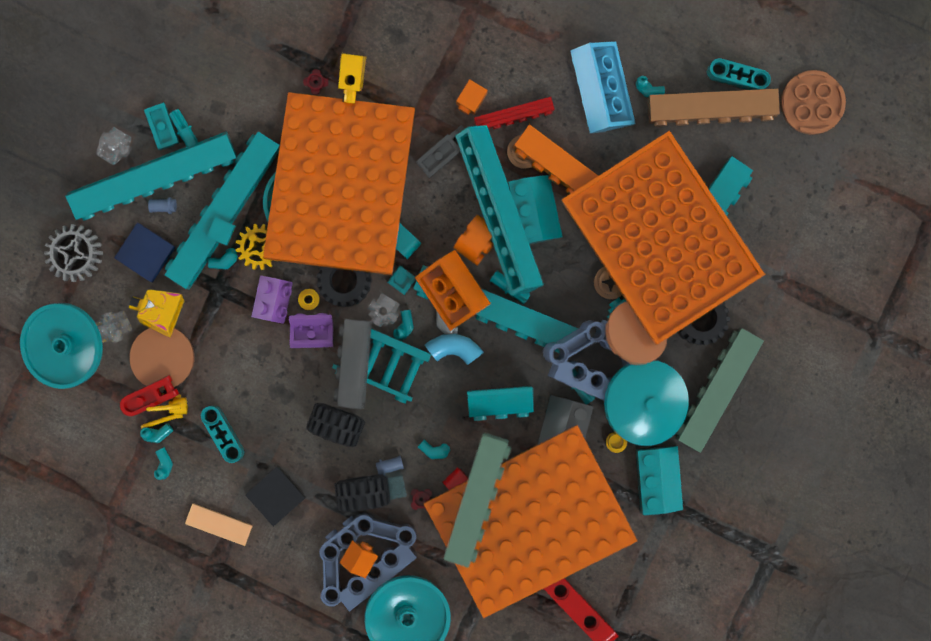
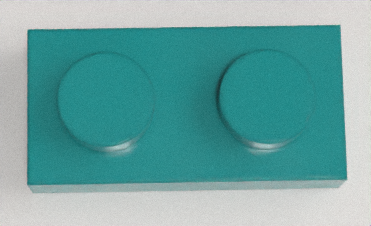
M164 102L144 109L159 151L180 144Z

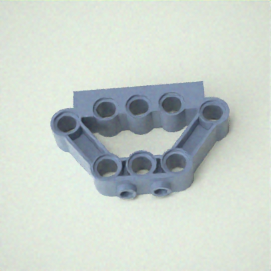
M592 320L585 321L579 329L557 342L546 344L543 356L545 360L552 363L548 376L604 401L605 393L612 377L606 378L604 373L594 369H587L583 363L577 361L567 362V360L594 342H599L603 348L611 350L605 333V326L608 321L602 320L601 323ZM595 326L596 334L591 337L589 331ZM559 348L560 355L554 359L553 351ZM622 359L623 367L629 364V362L625 361L624 359ZM578 366L579 373L573 377L572 370ZM597 375L598 380L594 385H592L591 378L592 376Z
M362 513L356 518L350 516L342 523L344 527L338 532L336 529L325 536L327 541H325L319 551L320 557L323 560L324 588L321 592L322 602L330 607L342 602L350 612L374 593L379 586L402 571L417 558V554L411 548L417 537L415 527L410 524L399 525L374 518L371 514ZM362 519L368 520L370 528L367 530L361 529L359 521ZM403 530H408L411 532L412 538L408 541L402 540L400 533ZM344 533H351L355 542H357L360 535H371L399 543L395 548L385 549L381 559L375 561L373 566L379 568V576L374 577L369 573L366 578L353 575L345 588L342 589L340 587V554L344 548L348 549L350 543L343 541L342 535ZM333 546L337 554L332 557L328 556L325 551L326 547ZM388 553H393L396 555L397 561L395 563H388L385 556ZM360 580L363 583V588L360 590L354 589L352 582ZM334 589L337 591L338 597L330 599L327 596V590Z

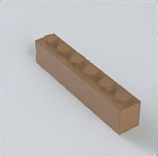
M778 89L650 95L647 98L649 124L654 123L655 127L667 126V123L676 122V126L689 125L688 122L697 121L698 125L710 124L711 120H718L719 124L731 123V119H739L741 123L752 122V118H761V121H773L774 117L780 114Z

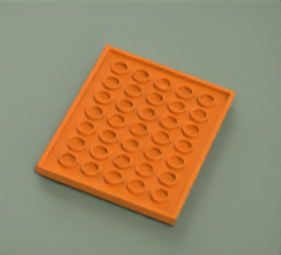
M288 92L263 258L393 275L415 108L364 101L348 103L342 102L343 99Z
M670 130L561 200L655 345L663 342L765 275Z
M578 425L501 463V467H504V472L501 480L496 479L494 487L498 488L495 500H490L488 508L492 510L488 522L483 521L481 529H485L482 541H477L475 549L479 550L475 563L470 562L469 568L456 563L455 565L482 617L485 618L638 541ZM468 481L424 502V506L446 548L449 544Z

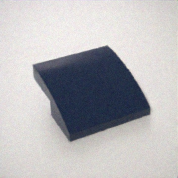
M137 222L114 258L153 283L176 247Z

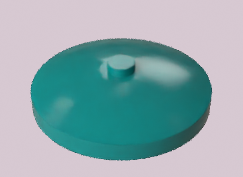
M53 303L37 309L26 320L20 336L21 355L27 369L38 381L49 387L66 389L78 386L93 376L101 362L103 344L100 331L89 314L72 304Z
M656 360L644 365L627 364L622 367L608 384L604 399L606 418L614 432L624 440L641 446L656 445L671 438L682 426L689 405L688 391L682 377L671 366Z
M411 575L392 578L379 586L371 595L364 615L365 629L370 641H444L451 621L450 608L441 590L429 580Z

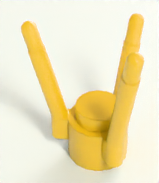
M181 394L172 398L173 401H169V405L147 407V411L169 410L170 414H174L143 424L141 428L151 427L176 418H183L184 414H188L186 397L181 398Z

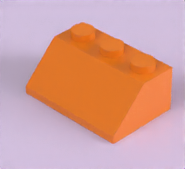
M456 250L440 258L415 277L450 331L491 304Z

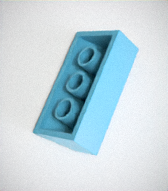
M588 43L570 50L590 133L605 132L636 124L617 43Z

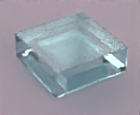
M403 475L388 478L391 500L406 497L407 493Z

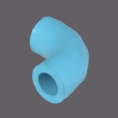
M442 334L425 344V347L436 361L447 355H456L468 365L484 353L474 341L459 334Z

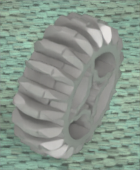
M71 224L69 230L64 225L62 226L63 233L56 229L55 234L57 237L49 236V239L53 241L52 244H45L46 247L50 248V251L44 252V255L50 256L49 259L45 260V263H52L49 270H57L55 276H62L64 281H67L70 277L71 282H76L77 276L80 281H84V273L91 277L90 269L98 270V267L94 265L95 262H102L101 259H97V255H103V251H97V248L101 247L102 244L99 242L94 243L98 236L92 235L90 237L92 230L87 229L84 232V226L80 225L77 229L76 225ZM75 236L68 246H60L65 239ZM82 238L88 245L89 254L84 253L82 250ZM65 250H74L75 252H77V254H81L82 257L77 255L75 257L70 253L65 252ZM58 252L62 253L65 257V268L59 261ZM79 260L87 261L83 267L72 271L73 266H76Z

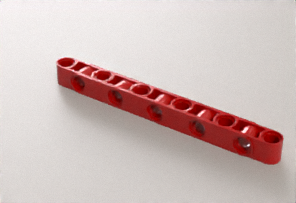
M457 467L442 482L450 490L468 481L469 478ZM565 578L543 588L593 641H614L619 636ZM557 585H564L566 587L562 595L554 592ZM588 616L595 617V622L593 625L588 626L584 624V619Z

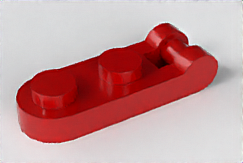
M168 375L125 396L120 402V409L127 416H135L146 411L147 407L157 406L176 397L180 393L177 388L174 389L171 383L173 380ZM162 386H164L167 392L163 395L159 390V388Z

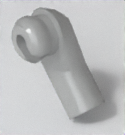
M436 310L437 328L444 334H457L458 326L450 331Z

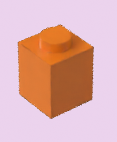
M469 79L456 101V104L459 106L458 109L466 115L470 113L475 115L488 94V90Z
M352 540L340 564L350 573L366 578L378 555L372 551L373 547L364 541L360 544Z

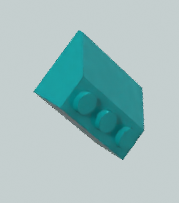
M550 175L528 177L508 182L529 244L563 237L552 184L549 179Z
M532 386L467 391L469 417H474V421L487 420L486 416L495 415V419L508 418V414H516V417H529V412H534Z
M678 446L635 449L640 513L642 515H655L683 510Z

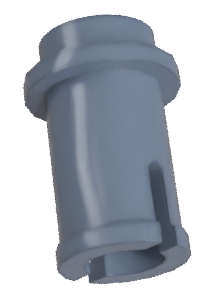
M171 197L159 200L149 199L148 209L150 213L168 212V214H172V212L177 210L176 199Z
M401 456L384 461L380 459V462L376 463L379 475L383 474L386 476L385 473L404 469Z

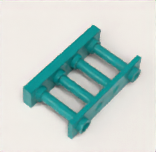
M371 329L373 346L369 353L367 383L394 394V399L405 404L407 400L411 402L413 397L407 394L420 364L423 365L424 361L429 362L431 354ZM386 344L393 347L391 350L393 353L379 383L368 377L381 347H384ZM405 352L412 355L411 360L413 361L402 387L398 391L388 387V384L400 356H403ZM333 364V367H332V368L336 370L337 367H341V366H339V365H337V364Z

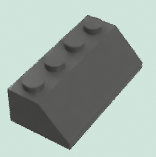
M345 319L344 324H340L339 336L343 337V344L338 346V358H341V367L336 369V380H339V388H335L334 401H338L337 406L365 408L371 321Z
M550 395L538 444L575 425L579 426L584 438H586L593 406Z

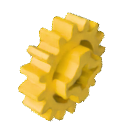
M254 224L253 230L246 227L247 233L240 232L239 234L242 240H236V243L240 245L236 252L242 253L239 260L246 259L244 265L249 266L252 264L253 270H256L258 265L261 270H265L266 264L269 267H273L272 260L263 258L265 244L262 246V252L254 251L257 247V242L260 244L265 243L266 237L264 239L259 238L256 233L267 234L266 225L263 224L261 229H259L258 225ZM248 238H249V240H250L249 248H247V249L245 250V245H246V242H247V240H248ZM257 255L263 261H254L250 257Z

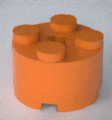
M477 214L453 247L476 266L485 257L483 253L488 254L494 246L493 242H491L492 235L488 230L485 219Z

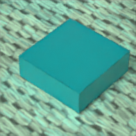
M215 217L207 237L228 246L236 226Z
M399 266L387 283L405 295L416 279L414 275Z

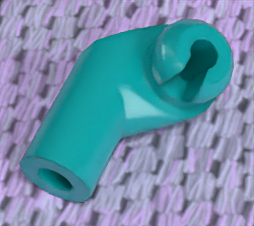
M639 76L637 78L636 88L644 97L648 98L650 95L665 94L664 86L653 87L648 82L646 76Z
M228 248L221 258H209L208 268L229 269L237 261L238 252L234 248Z
M411 310L400 311L402 323L393 331L395 339L404 340L413 331L414 325Z
M166 423L159 430L144 427L140 431V436L146 442L160 443L174 430Z
M425 439L418 446L430 459H444L450 452V447L447 444L443 443L438 447H432Z
M165 447L155 452L160 461L157 470L154 471V476L157 480L166 479L173 467V462Z

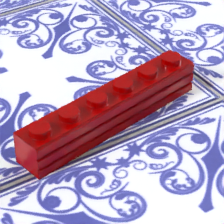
M548 97L474 117L476 126L487 125L488 129L493 128L496 130L505 124L510 126L516 121H519V123L525 122L527 118L532 117V119H536L542 114L545 116L551 115L555 108L552 98Z

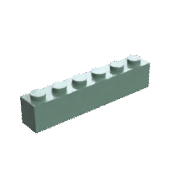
M738 328L737 331L733 330L728 338L730 344L727 349L723 348L717 358L719 360L717 367L711 368L707 375L709 381L706 386L702 385L696 395L698 397L696 404H691L687 411V420L675 433L677 434L676 440L700 453L764 340L743 328Z
M483 433L444 560L468 568L470 562L475 563L479 551L475 549L477 541H482L485 529H481L483 521L488 522L492 510L488 508L490 500H495L498 488L494 486L496 479L501 480L504 472V467H501L503 458L508 459L511 449L510 446H507L509 440Z

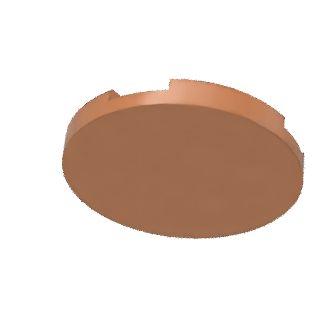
M818 70L805 71L796 75L787 83L781 96V110L787 123L795 130L809 135L821 134L832 129L840 121L846 107V98L842 86L828 73Z
M624 302L613 309L605 326L606 339L615 355L617 354L632 365H644L654 361L663 353L667 344L666 339L655 345L628 302Z
M149 328L138 335L133 342L129 359L134 375L142 384L147 386L170 375L173 380L171 383L173 387H176L189 376L194 366L195 355L190 340L179 330L174 328L170 338ZM164 386L159 388V390L165 389Z

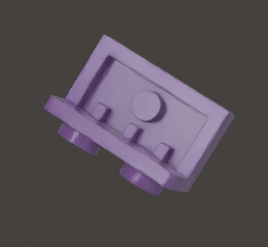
M260 275L252 317L284 323L287 316L289 298L292 293V282Z
M300 313L295 316H289L290 348L333 347L332 315L326 313L305 315Z

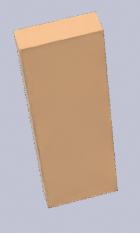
M195 503L192 504L185 522L186 525L246 546L253 527L249 523Z

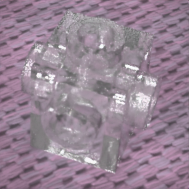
M113 127L108 133L104 132L100 137L96 155L115 166L122 157L126 158L129 155L132 137Z
M381 293L378 300L373 299L368 307L370 311L368 315L372 317L371 322L379 327H382L383 324L388 326L389 323L393 325L399 316L397 310L401 304ZM382 308L387 309V313L384 316L380 314Z
M113 311L100 316L101 320L96 322L101 334L102 343L111 341L112 344L124 339L123 335L132 331L125 311L113 314Z

